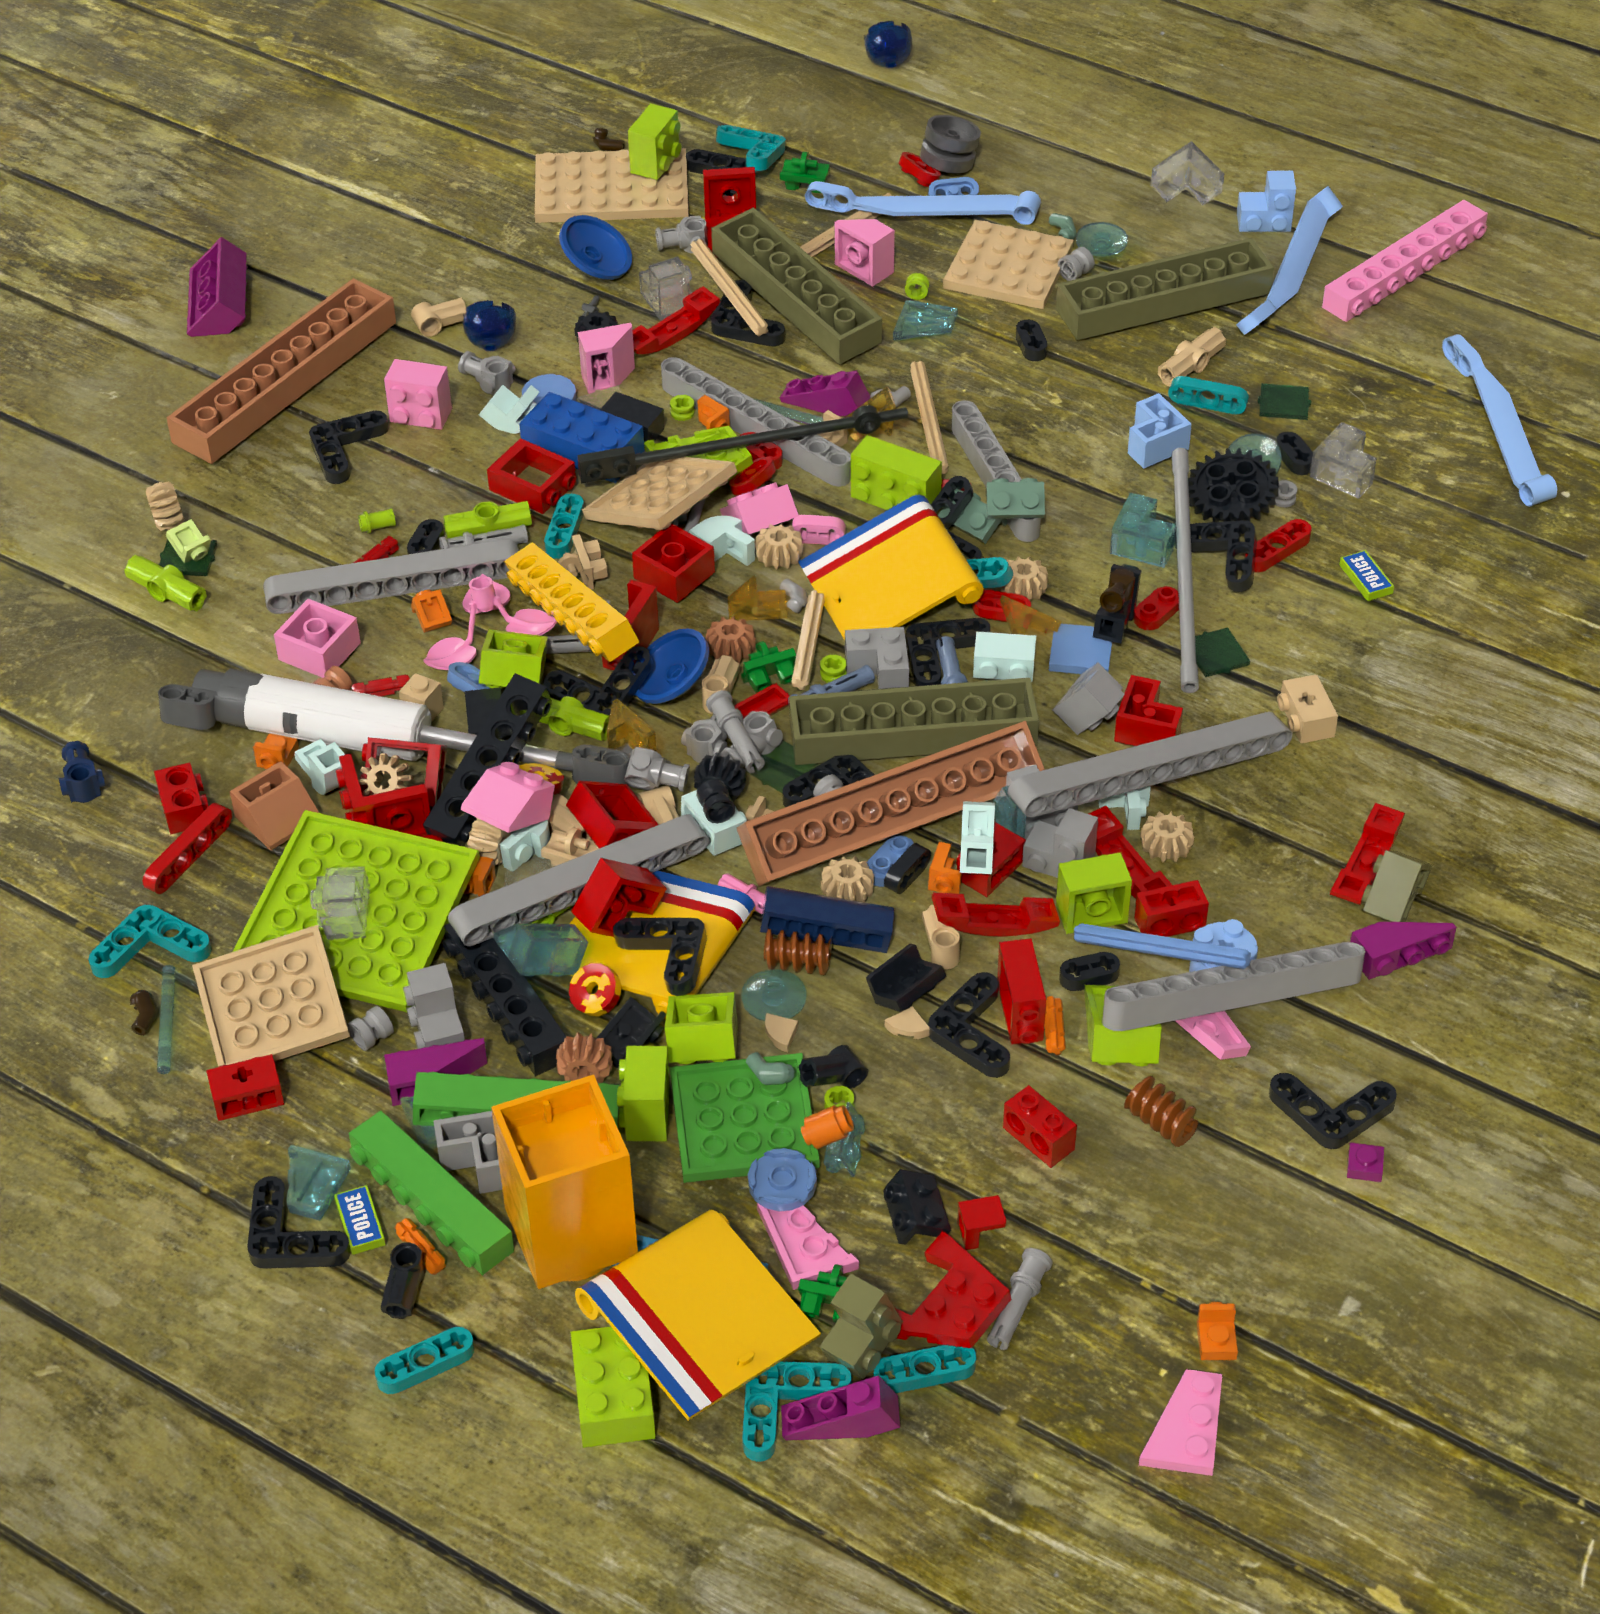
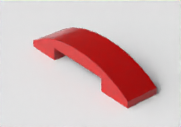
M702 286L683 298V308L649 329L642 325L633 329L634 352L636 354L654 353L681 341L696 330L713 313L720 303V298Z
M1378 803L1374 804L1364 824L1363 833L1345 869H1341L1330 890V895L1358 905L1363 903L1364 891L1368 884L1373 885L1377 874L1373 872L1375 862L1380 854L1384 855L1386 850L1391 851L1405 816L1404 812Z
M1106 805L1088 813L1098 817L1096 853L1098 856L1121 852L1132 879L1131 895L1135 899L1138 892L1172 885L1161 871L1154 873L1123 836L1124 826Z
M935 892L932 894V901L938 921L965 933L997 937L1019 936L1046 931L1058 927L1060 924L1053 898L1023 897L1020 905L966 903L964 894Z

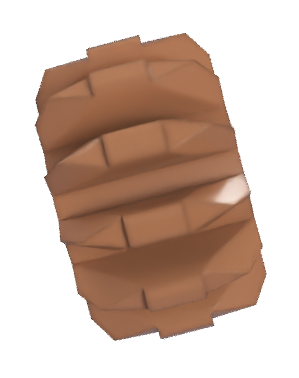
M734 616L728 620L721 617L720 622H712L710 629H707L706 640L709 645V655L714 656L715 659L721 658L722 655L731 656L733 660L740 664L742 658L749 659L748 654L754 651L756 638L753 626L747 624L745 619L737 621Z
M577 1032L574 1038L566 1036L564 1042L557 1049V1073L564 1075L565 1081H574L594 1074L597 1083H603L604 1078L609 1076V1072L612 1070L611 1046L605 1045L604 1038H593L592 1033L589 1036H582Z

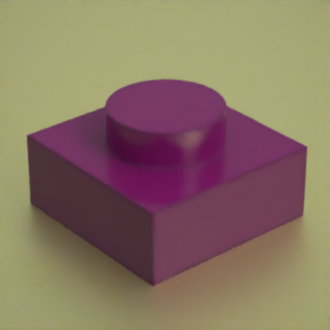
M1350 1143L1347 1178L1381 1182L1384 1147Z

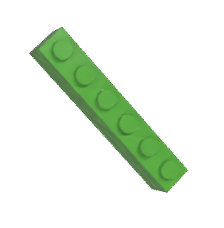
M417 1072L413 1098V1125L434 1126L433 1120L492 1111V1106L571 1081ZM598 1083L617 1125L619 1108L617 1107V1088L620 1085Z
M381 1110L349 1132L351 1143L349 1151L355 1162L359 1165L364 1164L369 1168L372 1176L380 1185L386 1184L392 1190L395 1199L403 1206L407 1204L414 1211L416 1218L422 1225H429L444 1246L454 1248L464 1265L469 1268L473 1266L481 1275H484L514 1252L512 1231Z

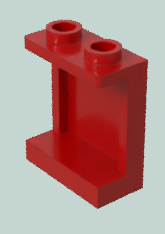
M630 580L627 584L629 610L624 617L629 621L639 640V643L635 646H642L647 649L659 630L656 586ZM626 652L611 662L602 656L603 668L614 670Z

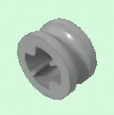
M1287 480L1279 481V495L1275 497V505L1284 508L1294 505L1296 502L1297 486Z

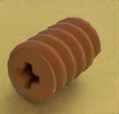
M768 928L764 945V962L767 961L769 970H774L779 962L782 971H787L792 963L795 973H799L805 964L808 974H813L816 966H818L820 975L824 976L831 963L832 936L828 944H825L823 935L819 934L814 943L811 941L810 933L806 932L803 940L799 941L797 931H793L790 939L786 940L784 930H780L777 938H773L772 930Z
M1148 1076L1131 1090L1125 1100L1124 1108L1130 1109L1132 1115L1140 1116L1144 1124H1150L1152 1130L1160 1132L1164 1139H1171V1143L1175 1147H1180L1190 1140L1196 1132L1199 1121L1195 1120L1194 1116L1197 1110L1194 1106H1190L1183 1111L1186 1101L1180 1098L1173 1104L1176 1097L1175 1092L1169 1091L1163 1096L1166 1088L1165 1085L1159 1083L1153 1088L1155 1078Z

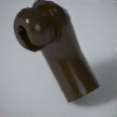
M595 129L593 141L602 151L624 150V140L607 138V129Z
M138 990L130 997V1005L135 1004L134 1009L139 1012L131 1029L136 1034L144 1036L158 1016L159 1010L150 992Z

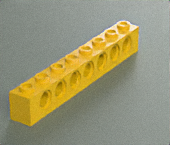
M533 542L504 561L509 569L506 575L513 586H519L526 597L530 595L537 606L541 605L549 616L553 615L560 626L565 625L572 636L576 635L584 646L588 645L597 657L602 655L611 662L639 643L626 617Z

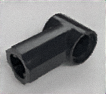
M840 1045L825 1056L804 1058L798 1067L800 1070V1080L805 1087L840 1083L842 1086L852 1089L860 1085L868 1074V1069L848 1045Z
M409 1242L397 1245L390 1254L391 1267L381 1303V1311L388 1314L391 1318L404 1319L407 1316H412L419 1283L422 1282L425 1276L422 1252L417 1245ZM404 1264H413L409 1267H402Z

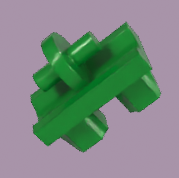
M803 151L801 159H785L783 169L780 172V180L785 181L787 190H797L800 188L801 183L809 185L815 181L826 183L830 164L818 163V160H809V152ZM817 190L811 191V192H813V193H821L820 191H817Z
M764 641L757 642V652L748 654L750 661L743 662L744 670L741 673L743 683L749 682L755 693L769 687L771 682L768 676L777 674L781 684L791 683L797 656L794 648L779 652L777 646L768 648Z
M835 1264L832 1273L819 1271L817 1278L819 1282L800 1279L798 1286L801 1295L800 1309L807 1317L820 1319L823 1303L831 1304L830 1302L841 1288L840 1286L847 1279V1277L842 1276V1265ZM834 1310L832 1320L836 1323L840 1317Z

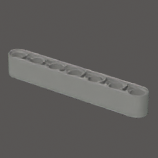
M967 400L956 402L952 407V432L985 487L987 482H992V480L998 478L1008 479L1009 482H1020L1022 480L977 406ZM1006 518L1007 524L1018 540L1032 542L1039 538L1041 518Z

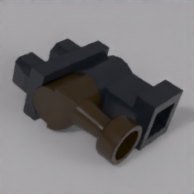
M1127 564L1122 566L1112 565L1108 588L1100 596L1101 607L1096 613L1093 637L1120 644L1124 640L1126 626L1129 621L1134 619V610L1136 608L1142 572L1138 567Z

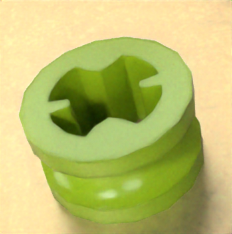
M921 273L909 275L905 285L906 295L914 300L925 298L930 285L929 279ZM916 284L920 285L919 289L914 288Z
M677 395L670 400V414L672 418L678 421H686L694 416L695 409L692 397Z
M827 655L820 661V677L825 682L829 683L846 675V660L842 656Z
M834 1086L826 1091L824 1109L833 1105L836 1107L844 1105L850 1115H852L854 1112V1094L848 1087Z

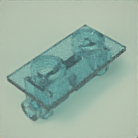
M847 1102L846 1108L851 1115L854 1131L849 1132L848 1137L826 1146L823 1163L826 1166V1170L830 1173H837L840 1169L846 1168L850 1175L855 1177L857 1162L861 1158L860 1140L861 1135L865 1132L863 1117L857 1114L850 1102Z

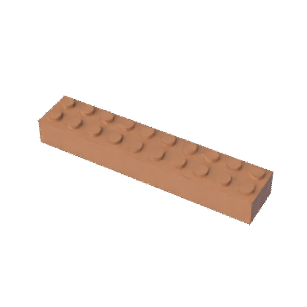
M354 278L166 417L171 442L213 464L396 323L393 297Z
M1026 721L744 822L736 829L758 887L825 863L831 859H836L842 855L844 856L891 837L963 812V801L990 802L1006 796L1007 772L1035 764L1039 771L1045 769Z

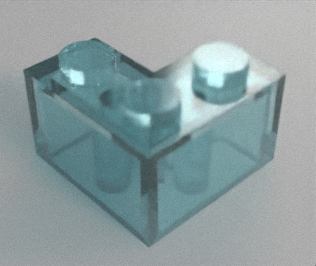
M1130 493L1112 527L1110 554L1165 568L1174 550L1176 524L1156 519L1157 499Z

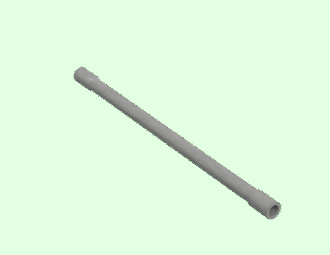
M1177 448L1172 451V473L1174 475L1181 643L1180 682L1183 692L1194 693L1199 689L1195 645L1188 484L1189 453L1184 448Z

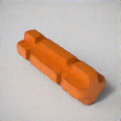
M1049 996L1046 1000L1044 1024L1046 1050L1048 1053L1060 1055L1061 1051L1066 1048L1063 1005L1060 998Z
M409 1218L398 1222L395 1226L396 1234L403 1242L413 1243L420 1248L423 1263H425L424 1267L433 1275L442 1271L446 1267L445 1258L439 1251H434V1245L421 1230L416 1229V1224Z

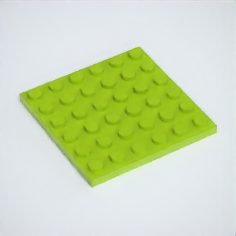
M304 810L233 952L318 925L339 996L407 1012L406 1008L411 1006H407L403 987L408 986L406 972L430 967L445 934L444 926L449 924L448 915L458 906L480 859L479 851Z

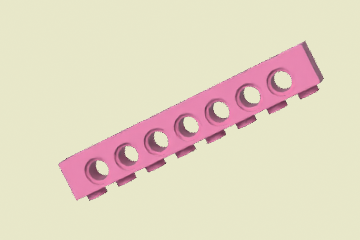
M1462 200L1326 285L1322 308L1345 322L1360 315L1367 308L1377 304L1391 293L1396 292L1408 282H1412L1416 277L1429 271L1441 261L1448 259L1460 249H1464L1474 240L1481 238L1487 229L1488 213L1466 200Z

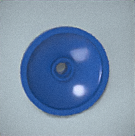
M577 215L569 218L560 229L559 240L566 257L583 273L598 279L610 280L622 277L629 270L632 263L631 249L620 232L607 222L588 215Z
M686 628L669 632L654 641L647 648L653 660L652 670L635 695L645 703L658 704L674 700L686 693L699 680L708 662L709 645L704 636L694 629Z

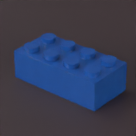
M548 392L519 423L521 439L574 461L575 469L578 470L577 455L633 446L635 454L645 452L642 425L552 392ZM621 477L605 480L616 484Z

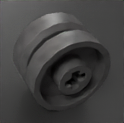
M952 115L933 116L927 122L924 135L926 138L922 143L920 157L928 166L939 171L948 173L968 172L974 164L975 149L978 148L981 131L975 124L961 117Z

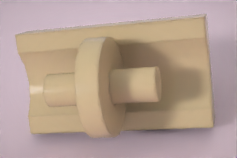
M580 534L573 535L574 553L563 554L558 563L575 577L579 573L582 582L592 590L594 589L593 580L608 577L605 559H601L598 540L583 542Z
M572 827L568 833L554 829L549 842L541 849V857L550 859L551 866L555 867L599 848L594 841L581 838V830L579 828Z

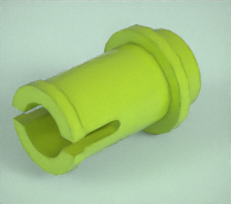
M392 508L373 513L363 511V515H358L361 532L367 531L369 534L371 530L396 526Z

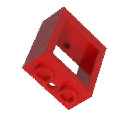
M521 438L487 469L490 491L516 503L528 501L529 508L541 514H544L549 508L556 505L559 498L575 486L577 480L574 461ZM528 466L552 475L540 487L517 477Z
M368 737V742L364 743L362 748V761L365 762V767L370 769L372 768L368 759L374 757L379 762L382 746L428 751L425 786L428 793L429 806L434 807L443 792L447 745ZM361 774L359 779H367V775ZM360 785L362 793L368 788V785Z
M579 781L566 804L599 849L659 825L627 784ZM608 813H612L616 820H613Z
M1032 938L999 942L998 991L1011 1045L1020 1043L1030 1044L1043 1041L1046 996Z

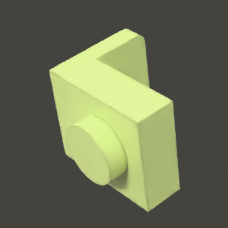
M192 519L166 532V538L183 563L192 559L198 561L208 554L211 539L208 535L202 536Z

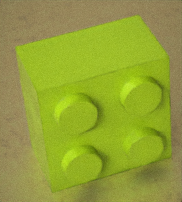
M650 103L629 128L630 173L658 180L669 169L673 160L679 157L682 145L679 142L681 124L678 121V110Z
M489 629L481 650L479 684H486L489 688L507 687L514 673L541 684L545 671L548 637Z
M1121 852L1059 863L1056 908L1066 934L1074 933L1075 926L1081 923L1101 927L1128 923L1132 879Z
M734 992L668 997L665 1033L669 1063L691 1064L695 1061L711 1060L713 1062H724L728 1059H736L738 1022Z
M627 1046L626 1059L619 1060V1080H621V1086L617 1088L619 1127H625L626 1141H667L670 1096L667 1046Z

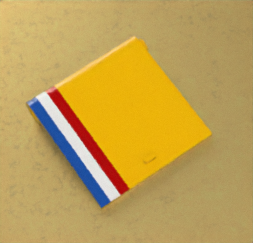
M914 495L798 561L814 590L824 594V607L844 640L845 630L900 627L953 596L961 604H972L981 597L984 591L982 583L927 498L923 495Z
M655 871L652 874L667 890L653 915L629 910L625 918H698L704 923L707 941L696 986L690 993L686 994L696 995L755 911V904L748 895L738 890ZM576 916L540 963L541 968L574 976L585 965L601 963L618 975L622 986L621 990L651 997L658 1014L661 1011L667 1014L668 997L675 996L667 991L664 980V971L670 950L621 949L617 946L614 937L590 932ZM658 931L655 932L652 936H663L667 933V931ZM683 954L680 955L678 959H689L693 956V954ZM680 972V978H681V977L684 976V973H683V972Z
M715 1210L706 1211L575 1290L576 1301L583 1314L591 1320H595L600 1316L604 1317L687 1420L692 1419L821 1335L814 1324L730 1227L727 1218Z

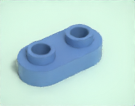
M970 177L936 180L930 184L928 196H936L938 194L964 195L961 192H968V195H978L979 185Z
M455 662L449 665L447 680L453 687L463 692L489 689L486 684H479L480 670L475 666L464 662Z
M905 836L889 838L868 860L869 869H872L874 874L873 885L885 887L884 879L890 867L914 844L910 838Z

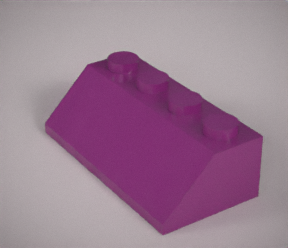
M220 237L190 268L187 335L191 337L229 334L235 327H240L246 318L247 253L223 237Z

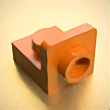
M706 395L697 400L699 422L706 426V429L730 426L729 409Z
M440 589L436 591L424 590L412 598V612L417 614L424 633L452 624L451 615Z
M269 733L264 743L256 742L253 746L257 767L268 769L280 761L288 767L295 755L294 752L299 748L298 740Z
M938 843L929 868L928 890L939 893H960L962 873L959 870H954L955 858H951V844Z
M1211 1302L1199 1305L1197 1332L1200 1360H1237L1238 1350L1234 1324L1235 1304Z

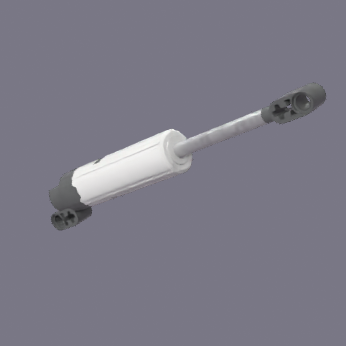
M232 668L225 673L201 669L196 674L192 687L169 684L161 687L158 691L161 720L167 724L197 730L209 729L215 725L216 721H220L222 724L311 742L322 739L326 745L335 742L339 747L362 751L364 743L368 742V737L447 745V748L468 751L477 736L475 734L431 726V713L427 705ZM527 744L522 749L519 762L543 764L555 769L571 771L572 779L576 784L579 781L627 784L629 786L624 780L629 763V756L625 752L593 745H579L573 749L572 753ZM383 746L381 749V753H386L388 757L397 755L400 757L399 759L417 761L425 752Z

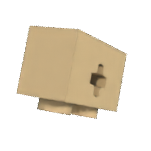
M1317 674L1282 681L1281 694L1277 696L1278 706L1281 712H1285L1288 718L1289 729L1292 733L1295 732L1300 744L1335 737L1338 714Z

